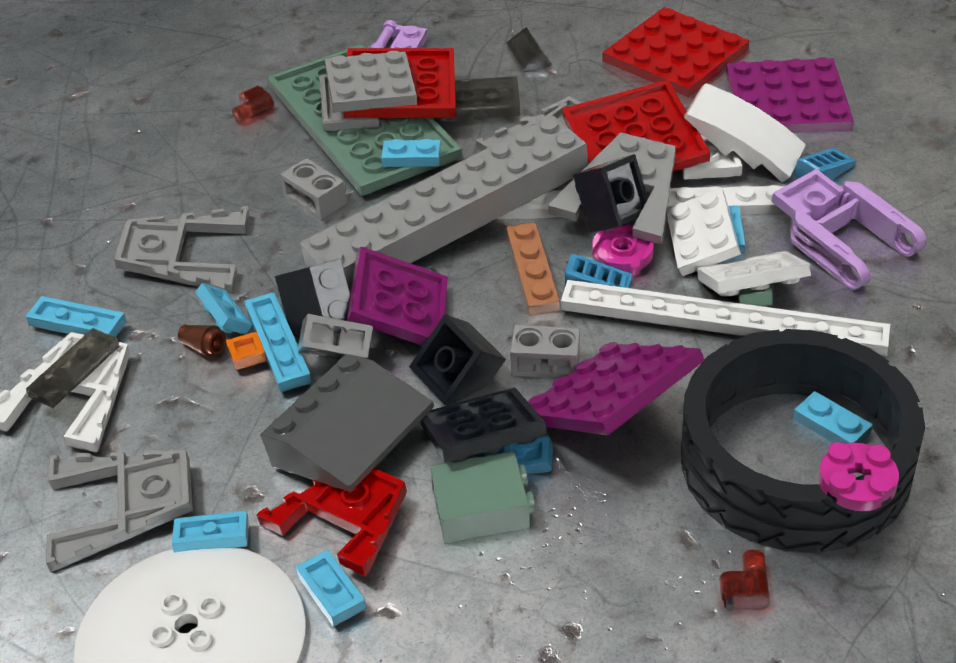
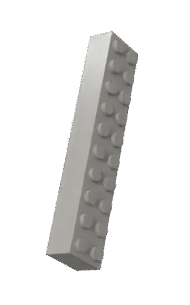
M551 116L299 242L305 265L310 267L341 259L351 294L356 254L361 246L404 262L412 263L574 179L573 174L581 172L588 165L587 144L556 117Z

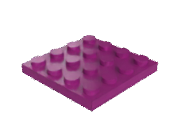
M821 57L817 59H791L786 61L764 60L762 62L738 61L726 64V75L730 93L759 108L784 125L792 133L853 131L854 120L834 58Z
M611 342L602 346L599 349L600 353L593 358L577 364V371L555 380L552 383V388L545 393L532 397L528 403L542 417L546 427L609 435L699 366L705 359L700 348H684L683 345L664 347L660 344L645 346L638 343L625 345Z

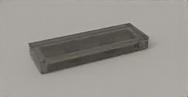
M92 328L26 388L28 397L54 408L120 347L118 339Z

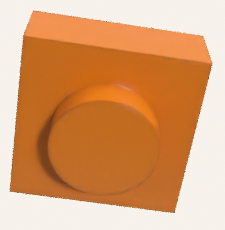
M257 331L225 340L235 370L267 361L265 350Z

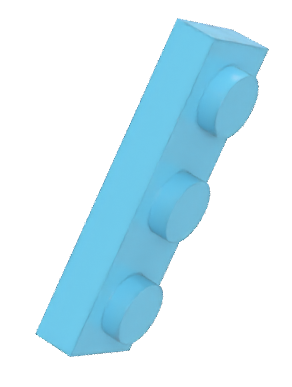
M44 296L39 298L25 316L29 326L67 334L73 332L112 341L127 322L123 312Z

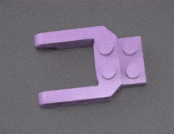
M815 169L775 191L772 195L771 202L792 218L790 242L851 290L859 289L872 279V273H869L866 264L853 253L854 250L832 234L847 225L851 219H856L903 256H913L926 246L925 233L916 223L859 182L845 181L843 185H837L819 170ZM905 233L911 237L913 245L907 241ZM851 267H852V268L855 270V272L857 273L858 278L854 275V273H853Z

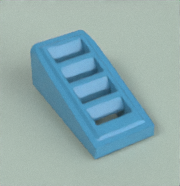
M831 148L797 160L795 177L799 179L817 169L833 180L855 166L856 160L836 148Z
M571 254L565 271V286L567 280L630 288L632 274L583 256ZM614 281L620 282L619 286L614 285Z

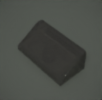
M527 27L506 42L524 72L553 65Z

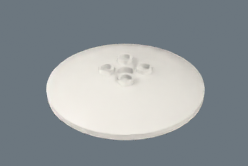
M238 547L198 549L175 553L171 549L135 564L102 590L89 607L80 624L75 640L74 663H300L305 649L307 634L305 611L301 597L290 578L278 566L259 554ZM187 623L197 624V627L189 633L178 632L180 627Z

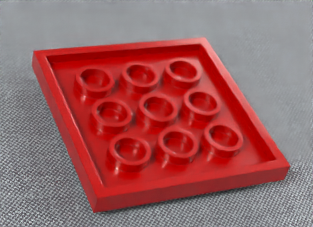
M663 7L603 51L602 61L653 83L669 79L675 92L690 97L702 85L725 69L727 63H732L749 49L750 40L742 38L735 33L719 29L715 25L696 20L694 17L676 12L671 8Z
M348 48L347 56H358L363 53L381 54L389 51H405L417 95V105L344 111V118H455L454 48Z
M669 79L562 108L563 119L567 127L587 144L588 164L620 133L676 146L673 171L710 161V151L698 130L684 118L687 111Z

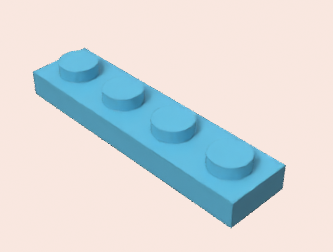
M275 292L245 300L247 314L265 350L267 362L279 391L284 392L312 383L308 367L302 354L297 352V342Z

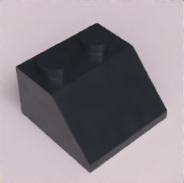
M635 154L573 174L575 188L579 194L584 218L590 233L620 227L637 219L648 200Z
M341 259L274 276L284 314L294 337L300 336L302 322L307 314L348 321L351 295Z
M444 314L409 367L444 405H451L488 386L506 358L469 322Z

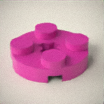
M624 224L608 232L606 230L599 231L592 241V255L594 261L631 273L632 277H635L641 273V269L648 266L652 261L654 243L633 237V225Z
M835 442L829 446L828 453L821 460L818 480L821 490L826 496L827 492L837 498L836 504L854 511H872L882 507L883 501L889 498L891 500L895 496L899 481V471L895 462L890 458V451L882 445L871 446L863 443ZM851 473H861L865 476L863 480H856V476Z

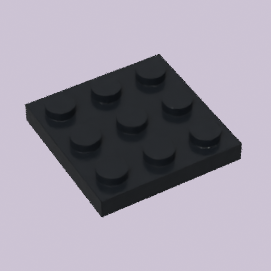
M515 387L432 409L420 421L421 427L445 463L463 462L471 455L482 452L495 453L502 450L504 446L515 443L528 444L534 442L537 437L547 435L545 421Z

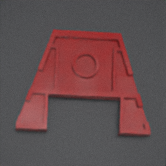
M374 468L351 492L313 480L314 485L300 494L293 491L283 497V504L271 511L266 507L256 514L260 525L282 536L307 512H311L356 534L337 553L340 565L366 576L405 498L407 488L405 481Z

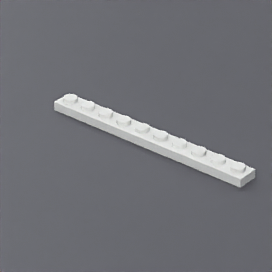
M784 186L722 187L728 206H739L740 215L786 214L771 202L773 193ZM721 187L670 188L667 209ZM562 190L549 191L497 219L563 218L548 213V204ZM583 210L578 218H584Z
M567 280L561 299V310L740 336L778 329L780 332L785 329L815 330L838 335L840 339L847 338L869 347L882 356H887L890 324L573 280Z

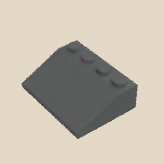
M346 354L301 397L296 399L285 412L276 418L260 436L272 467L351 492L434 407V403L431 399L373 360Z

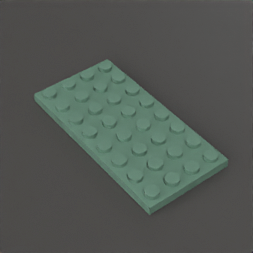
M360 44V45H357V46H354V47H351V48H365V47H364L362 44ZM348 49L267 76L268 86L361 196L462 158V148L433 118H379V127L324 131L319 76L327 75L325 58H332L338 55L347 57ZM394 139L440 140L439 166L382 167L383 142Z

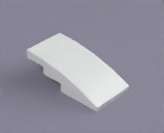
M707 83L702 85L684 116L688 122L725 156L734 150L753 169L762 164L782 183L791 177L797 160H799L806 145L784 125L759 108Z

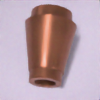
M184 324L178 331L179 342L207 357L219 355L226 346V334L216 325Z

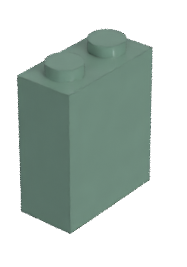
M514 451L467 459L458 463L449 462L430 466L432 490L444 544L530 529V513H535L532 491L525 492L524 486L528 485L524 464L518 465Z

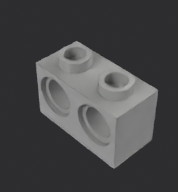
M307 158L280 174L284 197L321 221L347 205L344 181Z
M307 314L302 322L297 352L337 360L346 354L368 359L373 326Z
M514 325L510 351L511 376L561 378L577 371L576 365L579 364L580 328Z

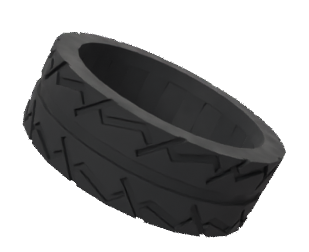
M778 329L753 333L733 340L729 345L725 344L708 355L705 361L694 371L693 376H691L684 394L681 465H684L685 470H682L688 490L701 508H706L709 511L707 514L725 529L749 541L756 540L759 545L792 552L813 553L819 549L821 552L849 548L871 539L875 534L878 535L897 519L910 496L925 432L923 408L918 406L917 402H920L910 381L896 366L889 365L888 362L890 361L869 347L847 338L840 339L838 335L815 330L785 329L780 332ZM815 391L873 424L872 429L890 451V458L895 462L899 471V481L895 496L891 500L889 498L883 501L882 507L872 511H854L843 508L836 504L837 498L827 492L826 496L819 484H798L781 481L755 472L745 466L719 444L710 428L725 412L750 399L773 394L810 396ZM865 475L856 477V480H863Z

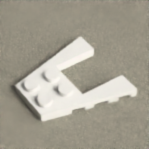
M73 332L68 334L42 357L43 363L35 370L28 369L20 376L21 382L11 391L5 389L0 393V430L9 431L42 385L89 395L91 398L64 435L67 446L97 452L130 356L128 344Z

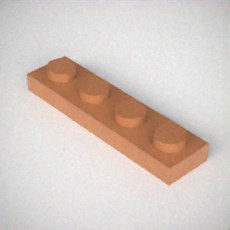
M536 222L506 226L507 239L528 314L536 315L560 311V300Z

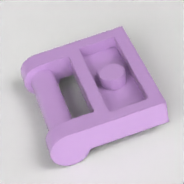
M387 20L382 26L381 35L370 48H385L391 37H394L395 40L390 48H422L428 38L427 29L418 28L413 25L402 26L393 20Z

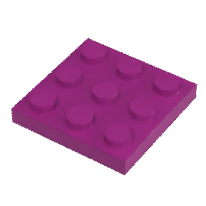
M361 246L356 254L347 320L373 326L375 330L423 346L445 314L448 277Z

